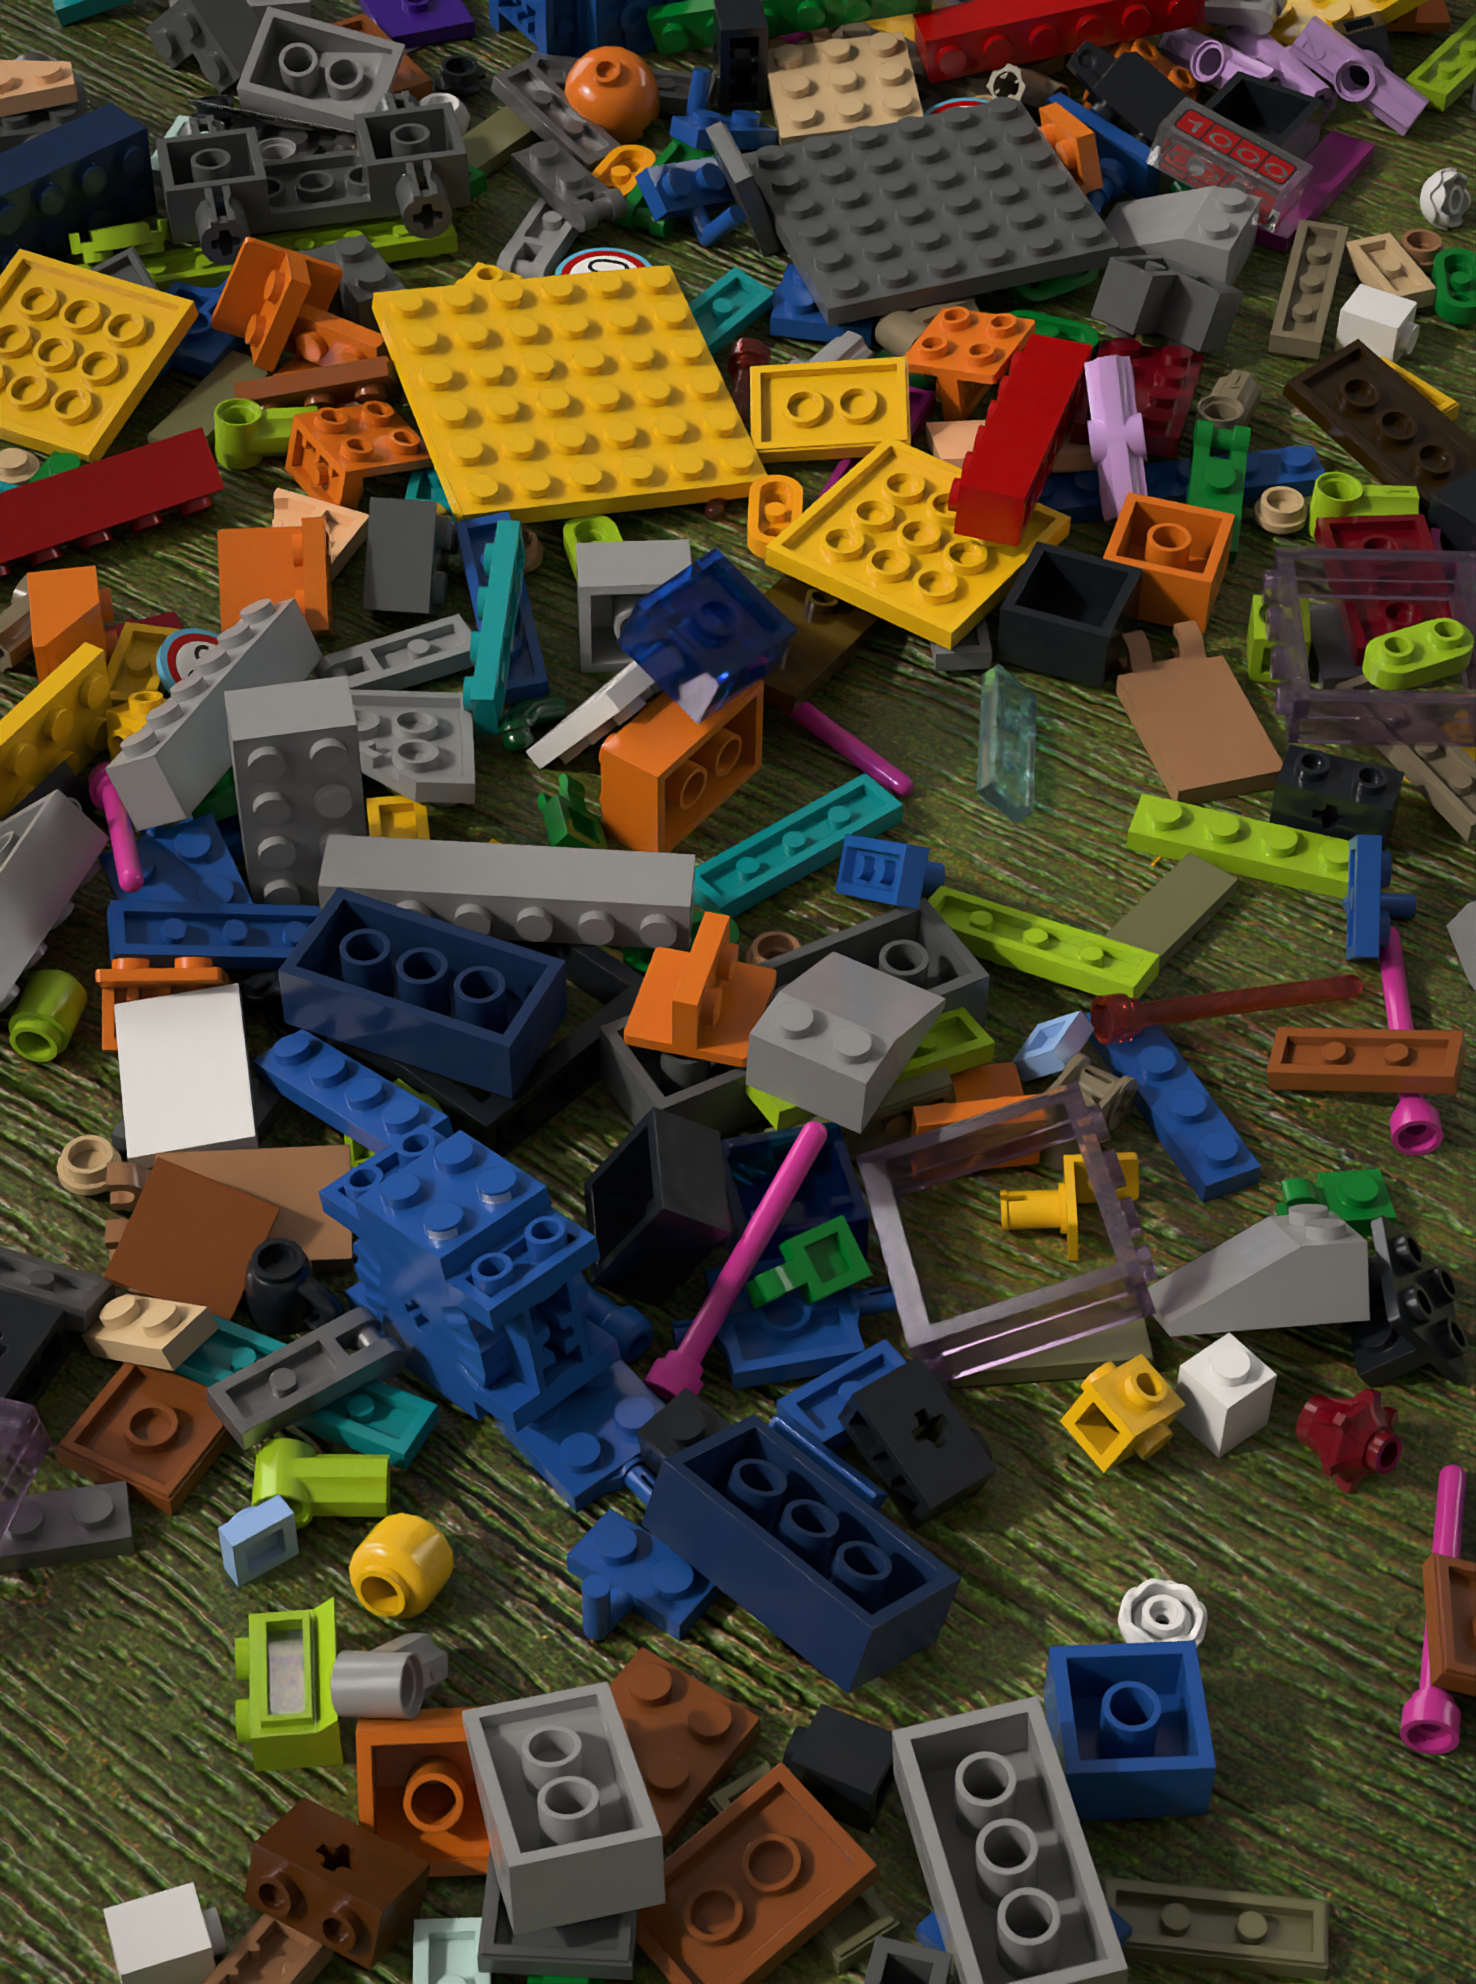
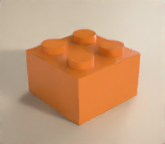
M1131 492L1127 493L1103 559L1143 569L1138 620L1173 627L1175 623L1195 620L1201 633H1205L1228 566L1235 514Z

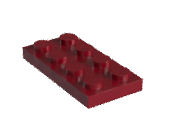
M1121 337L1112 340L1103 339L1096 358L1110 355L1130 356L1136 389L1137 413L1142 414L1147 454L1176 458L1202 375L1204 355L1195 354L1189 348L1179 345L1156 348L1143 346L1135 339ZM1086 384L1072 422L1070 442L1090 445L1087 421L1091 420Z
M1424 514L1316 518L1314 537L1355 666H1363L1366 646L1372 639L1438 618H1451L1462 624Z

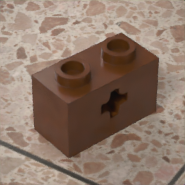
M304 1797L254 1842L243 1902L371 1970L414 1927V1919H419L431 1863Z

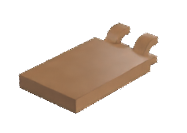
M1191 620L1174 624L1173 634L1178 641L1179 647L1170 648V659L1152 662L1150 645L1143 630L1121 634L1120 643L1125 650L1126 657L1118 658L1117 668L1121 675L1117 676L1115 692L1171 799L1192 805L1275 788L1283 762L1224 656L1207 658L1202 633L1196 621Z
M350 1145L155 1153V1162L157 1157L280 1207V1213L268 1240L285 1238L297 1243L309 1257L315 1273L354 1271L353 1232L324 1213L319 1196L320 1190L351 1170ZM107 1162L106 1186L107 1191L111 1192V1210L134 1209L152 1170L131 1162ZM129 1219L106 1220L105 1245L106 1249H109V1263Z

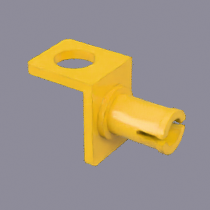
M1137 1153L1063 1155L1064 1182L1058 1183V1189L1000 1190L1002 1232L1022 1229L1060 1228L1061 1234H1067L1068 1260L1078 1261L1076 1203L1137 1200L1139 1197V1160ZM1103 1169H1113L1124 1175V1178L1119 1183L1111 1186H1098L1088 1180L1092 1173Z

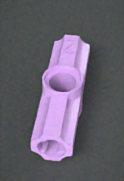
M1316 15L1302 30L1289 50L1291 54L1331 82L1341 98L1349 102H1358L1402 136L1407 133L1430 101V99L1386 68L1383 60L1377 53L1370 50H1362ZM1352 65H1359L1368 72L1369 85L1359 86L1351 80L1349 72Z
M1233 25L1230 31L1224 34L1223 44L1240 50L1248 56L1284 73L1283 82L1285 87L1324 100L1321 123L1325 122L1330 112L1336 109L1338 94L1316 76L1308 65L1289 52L1292 45L1283 47L1268 33L1263 35L1255 34L1244 25Z
M1189 27L1165 32L1159 44L1161 54L1176 66H1182L1189 70L1198 81L1214 88L1220 89L1237 71L1285 87L1283 82L1284 73Z
M1110 355L1086 362L1084 366L1091 420L1087 421L1093 468L1098 469L1102 516H1104L1105 525H1116L1128 492L1148 496L1144 461L1148 460L1142 414L1137 413L1136 389L1130 356Z

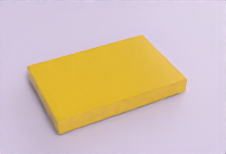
M908 356L750 366L751 441L761 462L777 463L865 457L888 436L911 446Z

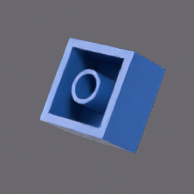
M1171 1641L1050 1646L1043 1693L1046 1719L1079 1820L1207 1815L1216 1764L1196 1642Z

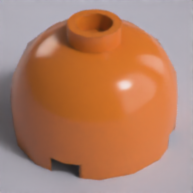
M603 46L590 50L575 62L566 77L564 92L570 105L582 117L600 125L621 146L637 141L644 135L643 129L649 126L652 119L653 123H655L659 116L661 98L654 73L640 55L617 46Z

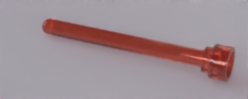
M742 338L736 341L731 347L727 363L728 371L734 379L731 398L744 426L750 406V366L769 365L771 360V352L767 345L754 338ZM716 497L706 502L704 508L705 517L711 522L722 520L726 513L728 500L723 497Z
M1348 974L1148 1002H1140L1135 997L1129 998L1123 992L1099 995L1094 998L1091 1005V1024L1095 1028L1093 1031L1095 1037L1102 1045L1130 1042L1134 1035L1140 1034L1144 1027L1352 999L1361 994L1363 984L1358 976Z

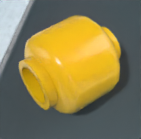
M406 1513L389 1515L375 1525L354 1551L349 1565L350 1581L360 1603L377 1616L398 1620L415 1618L430 1606L449 1581L454 1567L453 1551L445 1535L431 1522L420 1516Z

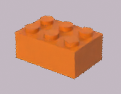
M706 653L691 668L683 670L682 674L674 680L673 684L654 701H648L640 709L637 716L618 733L615 732L609 735L599 752V763L601 764V794L599 803L602 811L604 835L633 851L670 853L762 767L764 681Z

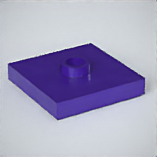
M359 0V6L363 13L392 41L405 44V49L475 36V22L462 0Z

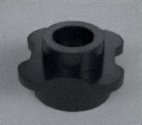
M450 56L441 63V78L435 81V90L439 93L451 94L456 98L476 95L481 91L479 83L480 80L486 78V71L484 68L479 67L477 60L470 56Z
M230 94L212 95L195 99V101L235 108L233 95ZM195 106L196 112L190 113V117L206 118L207 115H213L214 119L224 122L225 127L232 126V117L242 116Z

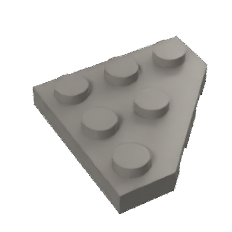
M350 689L358 726L361 772L414 802L432 803L442 807L453 806L458 803L475 804L476 782L472 711L464 710L463 693Z

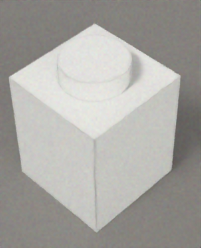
M1360 284L1340 310L1334 352L1359 339L1377 356H1384L1396 364L1403 353L1410 354L1416 344L1420 326L1414 323L1417 302Z
M1229 1332L1180 1365L1175 1393L1186 1406L1175 1419L1213 1454L1220 1458L1268 1424L1277 1374Z
M193 1882L103 1909L121 1984H202L216 1968L214 1956L227 1952L217 1909L212 1907L201 1910Z

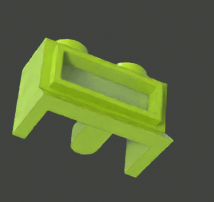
M334 1596L315 1609L249 1614V1637L235 1638L237 1682L249 1681L250 1698L237 1699L235 1702L238 1744L251 1743L255 1772L343 1765L339 1716L334 1710L331 1699V1675L337 1654H340Z

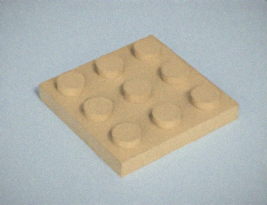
M880 32L872 36L848 39L833 38L825 42L801 45L786 44L768 49L767 82L780 146L802 142L811 136H831L850 132L859 126L874 127L897 122L899 119L907 116H924L904 32Z

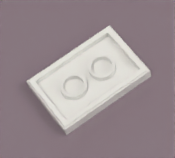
M234 983L114 1004L128 1162L139 1164L144 1168H151L155 1164V1153L259 1149L243 1000L239 984Z

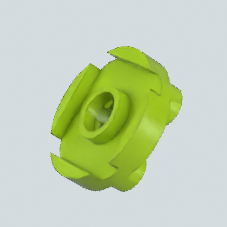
M168 218L158 219L159 230L150 231L149 223H145V221L88 230L90 240L80 242L78 232L70 233L68 237L72 255L81 254L84 264L106 261L114 256L113 249L133 246L138 255L165 251L163 241L172 239Z

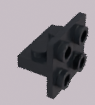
M1384 1215L1372 1220L1370 1223L1376 1255L1368 1258L1370 1320L1349 1322L1357 1375L1368 1386L1373 1388L1430 1362L1453 1385L1466 1381L1468 1378L1463 1355L1468 1353L1469 1346L1466 1335L1455 1316L1453 1302L1458 1300L1459 1295L1452 1275L1442 1264L1435 1266L1423 1254L1420 1245L1411 1233L1407 1231L1401 1233Z

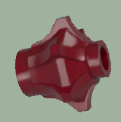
M1365 1389L1350 1398H1331L1324 1394L1315 1395L1305 1404L1297 1420L1296 1436L1298 1441L1316 1453L1321 1460L1322 1473L1330 1477L1334 1476L1339 1490L1347 1494L1355 1493L1361 1482L1369 1475L1376 1472L1380 1474L1390 1472L1397 1464L1402 1452V1441L1393 1432L1394 1426L1399 1420L1398 1410L1389 1406L1382 1407L1381 1392L1375 1389Z

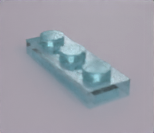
M997 664L982 674L977 793H979L982 800L989 807L998 809L1017 824L1033 813L1037 696L1005 668Z

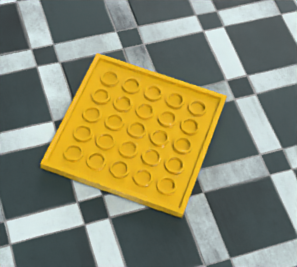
M670 265L373 293L372 311L456 522L509 511L511 520L520 521L521 524L584 517L594 514L601 515L749 497L750 486L753 482L761 477L768 476Z

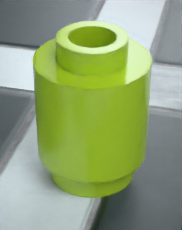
M40 970L29 978L8 1025L10 1044L22 1057L35 1062H48L67 1048L88 1000L84 987L73 975L62 970Z

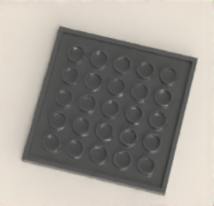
M998 97L989 103L965 108L950 107L941 113L922 117L907 116L899 119L897 122L874 127L859 126L850 132L831 136H811L802 142L783 146H763L757 151L742 154L755 178L773 228L828 326L1102 268L1108 265L1110 257L1120 256L1119 244L1048 140L1040 132L1021 101L1009 97Z

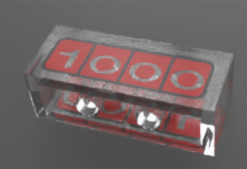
M1185 97L1160 123L1146 161L1147 164L1193 189L1209 186L1236 188L1245 194L1260 197L1261 205L1258 225L1272 233L1299 203L1313 168L1307 162L1188 97Z

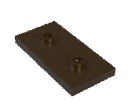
M1359 339L1286 382L1282 395L1383 485L1416 486L1420 497L1419 514H1424L1426 521L1431 495L1476 468V442Z
M786 574L715 636L718 643L706 653L763 680V702L793 714L872 639L888 621ZM702 655L699 659H697L695 662H693V665H694L698 660H700L704 655Z

